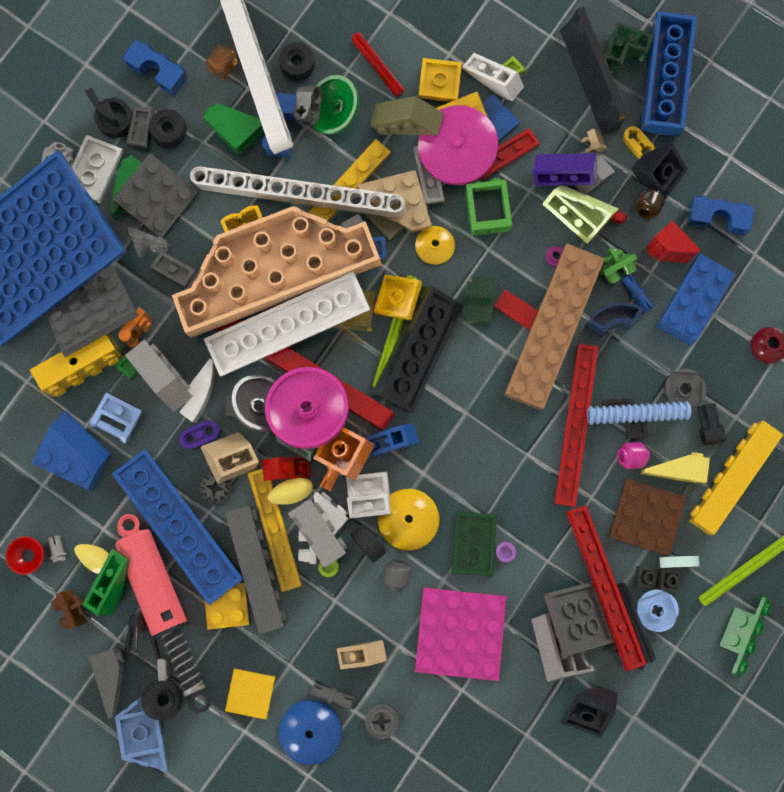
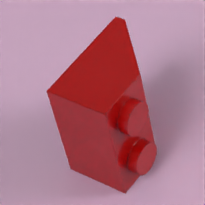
M673 221L662 229L646 247L648 253L660 262L688 263L700 251L695 243Z

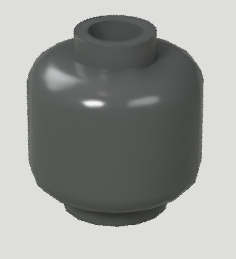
M392 559L391 562L385 565L384 584L389 586V590L397 592L401 591V588L408 587L412 571L411 567L404 560Z

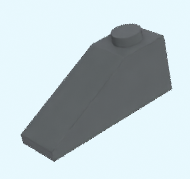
M118 647L89 657L108 718L117 715L124 669L123 663L125 662L124 655L121 650H118Z

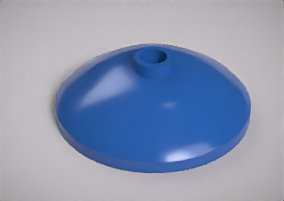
M311 699L297 702L285 712L279 725V740L283 750L291 759L301 764L314 765L326 761L335 753L341 741L342 727L337 713L322 701ZM311 730L313 737L308 738L305 734L306 731Z

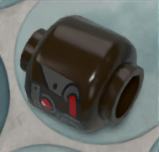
M644 190L636 201V211L644 219L656 218L664 207L665 199L658 190Z

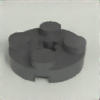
M679 369L670 374L665 381L664 394L667 402L670 404L672 402L676 404L682 402L684 404L685 401H688L691 408L699 405L705 398L706 384L696 371ZM683 384L690 388V392H686V395L680 391V387H683Z

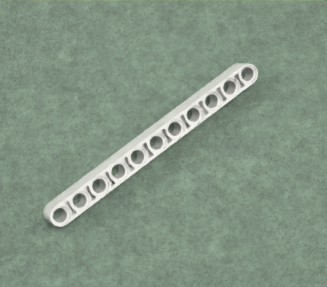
M220 0L268 144L273 154L280 153L293 147V142L244 0Z
M196 167L190 173V178L196 187L206 191L392 218H400L406 212L403 198L396 194L207 167ZM205 175L204 180L198 182V178ZM220 178H224L223 183L217 184ZM244 181L242 186L236 187L237 182ZM257 184H263L261 189L255 190ZM276 187H283V189L280 192H274ZM302 189L300 195H293L295 190ZM316 192H322L319 198H313ZM335 195H342L339 201L332 200ZM356 197L362 199L358 204L352 203V200ZM375 200L381 201L378 207L372 206ZM400 203L401 207L399 209L393 210L391 208L393 204Z

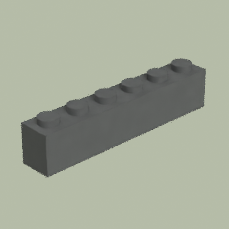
M246 506L226 512L225 515L258 632L262 634L285 626L284 622H287V617L284 609L280 610L278 602L281 601L279 590L274 589L273 581H276L273 569L269 570L267 561H270L267 549L263 550L261 542L264 541L262 530L257 529L256 521H259L256 509L252 510L251 506Z

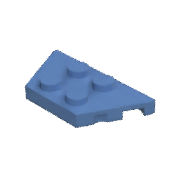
M140 697L115 716L121 758L128 762L139 763L142 766L157 768L163 772L168 771L161 721L151 719L144 713Z

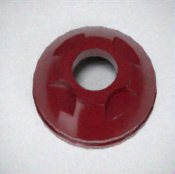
M766 327L757 331L751 339L753 355L759 361L767 364L780 361L784 357V333L774 327ZM769 338L777 339L779 345L776 349L769 347Z

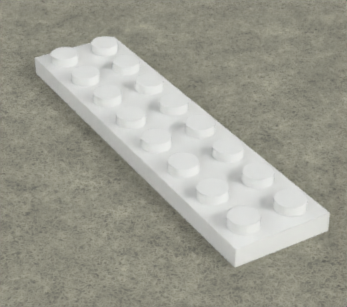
M351 272L205 338L204 341L220 377L371 309L355 273Z

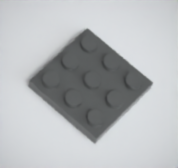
M149 153L112 201L161 239L198 192L154 155Z
M592 582L544 594L564 657L614 643Z

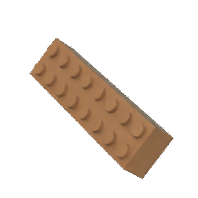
M570 244L565 245L504 396L540 411L544 409L604 258Z

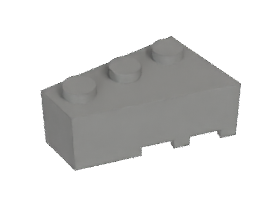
M550 613L531 619L547 682L595 671L594 667L588 664L583 655L585 651L566 657L563 656Z

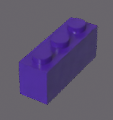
M596 153L536 154L533 168L535 186L595 185L598 169Z

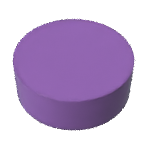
M502 542L496 547L495 555L499 561L508 563L516 557V548L510 542Z

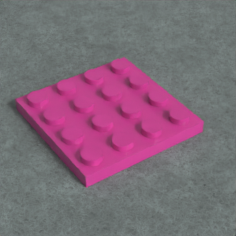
M423 587L415 672L499 681L506 596Z

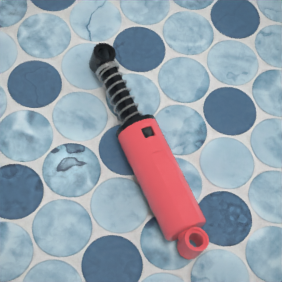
M126 514L120 518L117 525V531L122 538L115 543L116 549L120 554L129 559L126 574L153 640L161 638L166 641L164 647H168L169 652L167 654L172 656L171 663H174L176 666L174 671H178L179 675L177 678L182 681L180 686L185 688L183 694L187 696L189 709L194 713L205 712L211 706V697L204 689L206 687L204 686L205 684H201L203 680H200L198 677L200 672L195 670L197 664L192 662L194 656L189 655L190 648H187L185 645L187 640L182 638L184 633H180V629L189 624L151 531L149 529L140 531L137 517ZM127 521L131 522L134 529L126 531L122 524ZM197 696L203 697L205 701L202 708H197L194 705V699Z

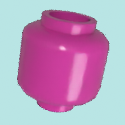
M642 442L624 443L618 450L617 457L619 463L625 469H639L646 466L647 461L650 459V452Z

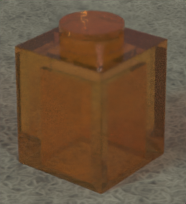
M218 44L205 63L210 72L224 80L237 64V59L233 49Z

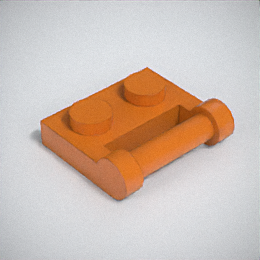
M140 307L136 310L139 316L127 322L118 333L119 338L126 342L130 348L136 347L139 344V337L143 332H148L152 326L151 322L153 319Z

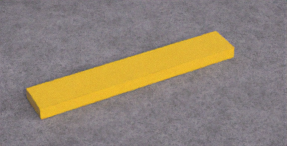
M262 469L249 472L248 477L281 591L284 592L300 587L302 583L279 504H273L268 500V495L274 488L272 481H263Z

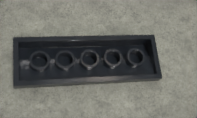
M583 6L576 9L572 18L560 29V32L598 127L603 135L620 129L627 116V111Z
M422 286L412 319L406 320L372 395L413 414L463 305L433 286Z

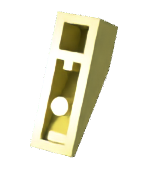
M691 452V455L643 469L641 474L704 484L707 483L710 458L703 457L704 454Z

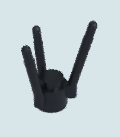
M143 614L130 615L124 653L125 659L128 658L132 633L134 632V652H138L139 632H145V627H147L156 660L160 659L156 640H153Z

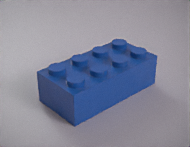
M700 253L692 262L657 322L656 327L689 346L696 343L734 278L735 273Z

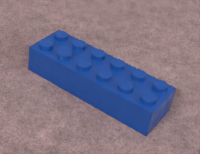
M658 11L653 20L640 127L642 132L679 137L685 129L697 16Z

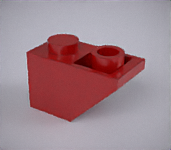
M277 457L262 460L263 481L311 478L309 461L303 457Z

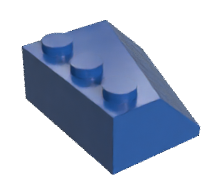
M64 410L49 427L32 464L93 491L111 453Z

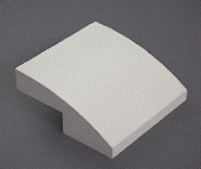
M387 471L360 474L356 481L346 477L349 518L391 514Z

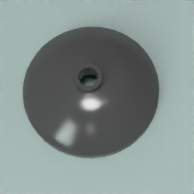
M259 374L246 376L235 385L231 394V407L237 419L249 429L258 432L272 431L266 419L265 402L268 392L276 380L269 376Z

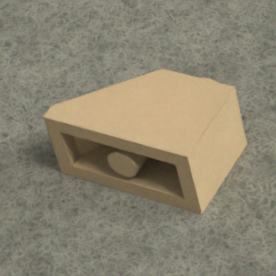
M383 640L337 648L340 669L370 666L387 661Z

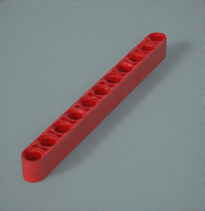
M239 319L224 326L216 328V330H218L219 332L223 331L231 326L243 322L244 320ZM288 347L264 358L285 372L303 367L322 369ZM337 378L346 392L349 411L378 429L385 431L395 413Z

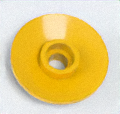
M431 226V228L424 229L419 233L415 249L419 258L425 263L440 265L452 257L455 250V241L452 234L445 228ZM438 241L439 245L435 247L432 245V242Z

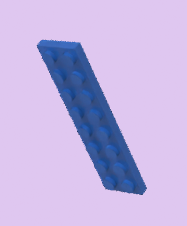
M146 449L112 473L208 605H212L244 580Z

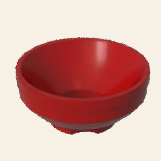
M28 536L13 540L7 547L5 554L8 567L13 572L22 575L37 571L42 566L45 558L42 544ZM28 549L34 553V558L30 562H26L23 559V553Z

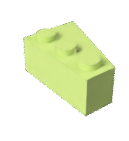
M564 185L555 188L543 203L548 210L587 244L598 235L619 210L614 206Z

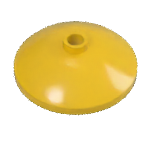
M402 489L390 495L391 514L378 515V526L383 538L393 547L406 551L420 549L427 545L434 538L439 527V512L434 501L425 493L415 489ZM407 515H411L413 517V521L411 523H407L405 521V517Z

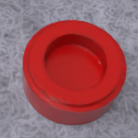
M617 211L609 221L624 224L627 215Z

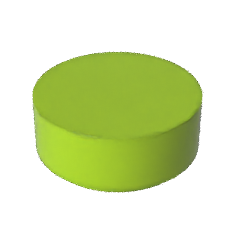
M336 560L326 568L319 562V572L325 577H333L339 570L338 561Z

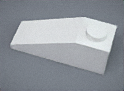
M473 53L462 66L464 71L483 85L510 101H513L524 88L517 71L476 53Z

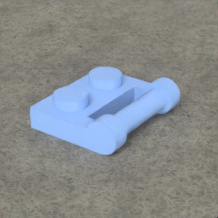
M105 393L89 425L93 428L98 427L119 438L122 443L127 444L143 411ZM104 414L127 427L122 431L102 421L101 418Z

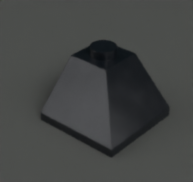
M667 143L643 154L631 170L640 183L649 189L658 190L666 199L688 168L673 144Z
M596 686L575 694L561 723L602 737L616 713L618 693Z

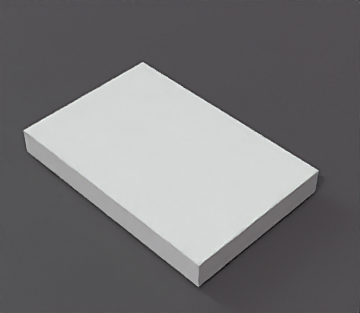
M86 135L72 165V169L92 200L100 204L124 150Z

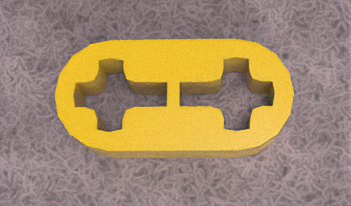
M631 126L625 130L623 141L638 159L643 155L641 153L642 148H648L649 151L655 149L651 141L638 127ZM630 134H636L635 139H629Z

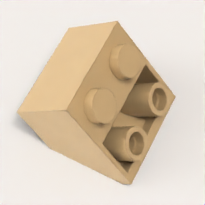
M239 432L201 446L217 484L252 471L259 463L251 444Z

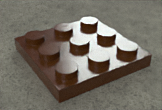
M626 478L609 538L670 556L686 497Z

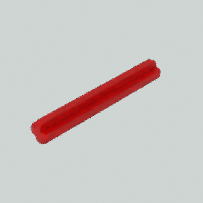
M360 32L355 33L351 37L352 42L396 97L404 93L402 85Z

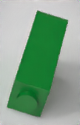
M219 103L209 107L203 116L205 123L237 155L241 154L264 132L259 118Z

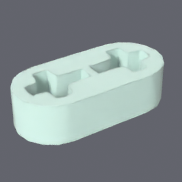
M699 556L659 557L660 568L700 566Z

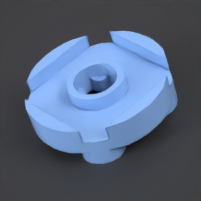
M649 590L636 601L637 613L642 625L647 630L663 632L675 624L679 608L675 598L667 592ZM654 605L662 608L658 617L656 614H652Z

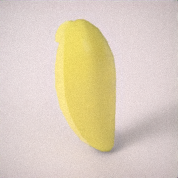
M305 478L286 480L272 489L268 495V500L273 504H293L299 502L312 492L313 484Z
M80 544L74 549L75 554L83 565L99 574L109 555L104 549L89 544Z

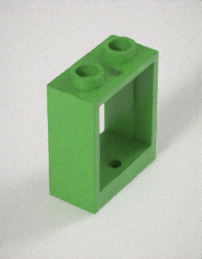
M493 178L489 182L477 180L466 184L465 194L471 236L511 231L512 219L506 180ZM501 189L505 219L476 222L472 192Z

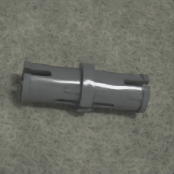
M316 682L314 683L310 693L311 696L328 701L327 704L332 705L333 703L350 710L354 696L341 693L334 687L331 689Z

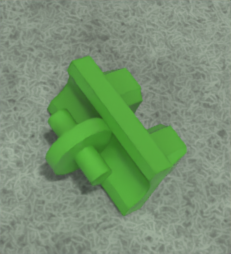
M613 248L608 249V256L604 258L606 265L601 267L599 275L604 276L608 283L613 284L620 280L617 272L618 269L622 268L625 275L632 274L637 271L634 262L637 260L636 255H630L629 253L623 255L621 249L616 252Z

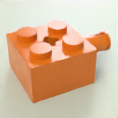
M343 427L341 432L332 441L320 446L313 459L328 466V471L319 486L332 491L336 480L342 474L356 481L375 445Z

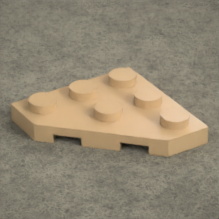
M416 170L358 184V189L396 194L403 198L406 206L405 214L400 218L385 217L386 219L402 225L412 233L431 228V221ZM375 200L372 206L378 207L381 201ZM395 203L391 208L397 210L401 207V204Z

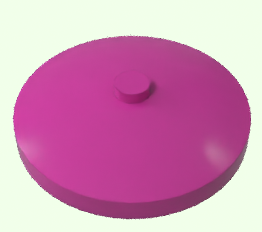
M463 105L443 108L439 110L444 114L438 136L419 135L418 151L421 162L426 171L440 182L449 185L470 184L483 177L494 164L498 151L496 130L489 118L475 108Z
M313 367L297 368L282 375L272 385L265 402L266 419L273 433L285 444L300 449L317 448L332 441L343 429L349 411L347 395L342 384L327 371Z

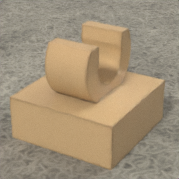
M596 129L588 131V137H584L581 140L584 144L587 142L591 143L590 147L585 149V152L597 151L601 153L607 150L601 131Z

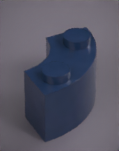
M631 303L611 304L597 311L584 327L601 337L613 328L630 330L637 322L644 308Z

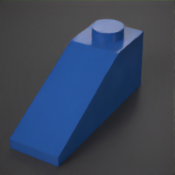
M403 424L365 437V439L375 445L368 459L419 444L414 424Z

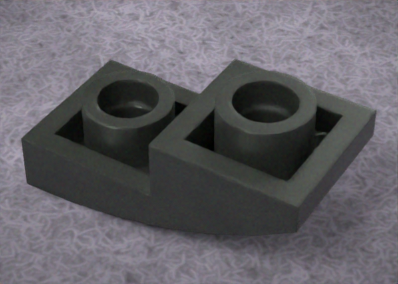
M636 566L635 587L679 593L681 572Z

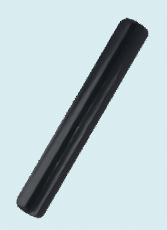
M619 583L617 587L646 663L654 662L656 656L625 583Z

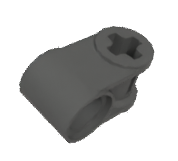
M319 86L299 87L296 92L294 117L299 121H303L307 126H314L319 120L323 96Z

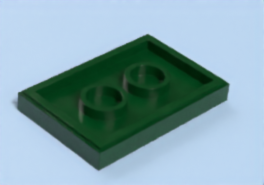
M456 511L452 574L493 577L497 514Z

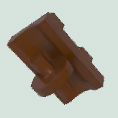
M72 589L55 594L56 598L51 601V605L55 611L61 609L63 611L64 617L59 619L62 629H73L87 623L83 615L85 614L82 605L84 600L80 601L78 595H74Z

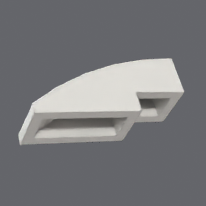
M211 359L207 361L189 385L191 388L188 391L193 397L187 401L179 412L194 424L197 423L203 414L213 389L216 366Z

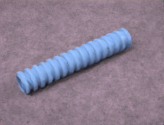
M685 401L684 404L682 402H678V404L666 402L665 405L663 403L658 405L656 403L652 405L647 403L646 406L644 404L639 406L637 404L633 406L628 404L627 407L625 405L620 407L618 405L614 407L609 405L607 408L605 406H601V408L599 406H595V408L589 406L587 410V419L590 425L594 423L600 424V422L612 424L613 422L619 423V421L622 423L634 421L636 423L639 420L641 422H645V420L647 422L651 420L655 422L658 419L660 421H664V419L667 421L672 419L674 421L677 418L679 420H683V418L689 420L691 417V405L688 401Z

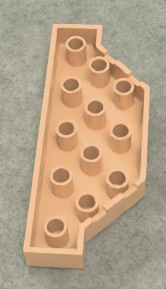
M292 206L217 235L213 241L209 255L207 254L200 268L201 271L198 278L194 281L192 287L176 293L172 297L184 331L192 338L294 299L351 272L357 275L382 264L366 221L349 228H344Z

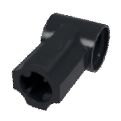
M716 403L698 406L702 444L705 446L725 442L726 433L723 425L720 424Z

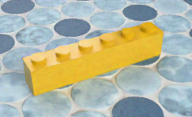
M764 420L757 423L754 422L749 427L747 438L745 440L742 439L736 446L737 452L726 460L724 471L719 472L713 479L715 484L711 489L708 488L703 493L701 504L699 506L696 505L690 512L692 517L689 522L708 535H715L783 436L782 433Z

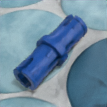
M633 273L622 279V282L631 293V299H635L637 304L644 308L643 314L655 307L645 294V288H641Z

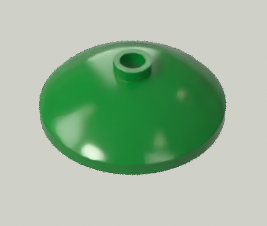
M332 75L322 79L316 85L321 88L323 96L319 120L313 126L317 131L328 135L337 134L346 129L354 120L359 107V94L354 83L344 76Z

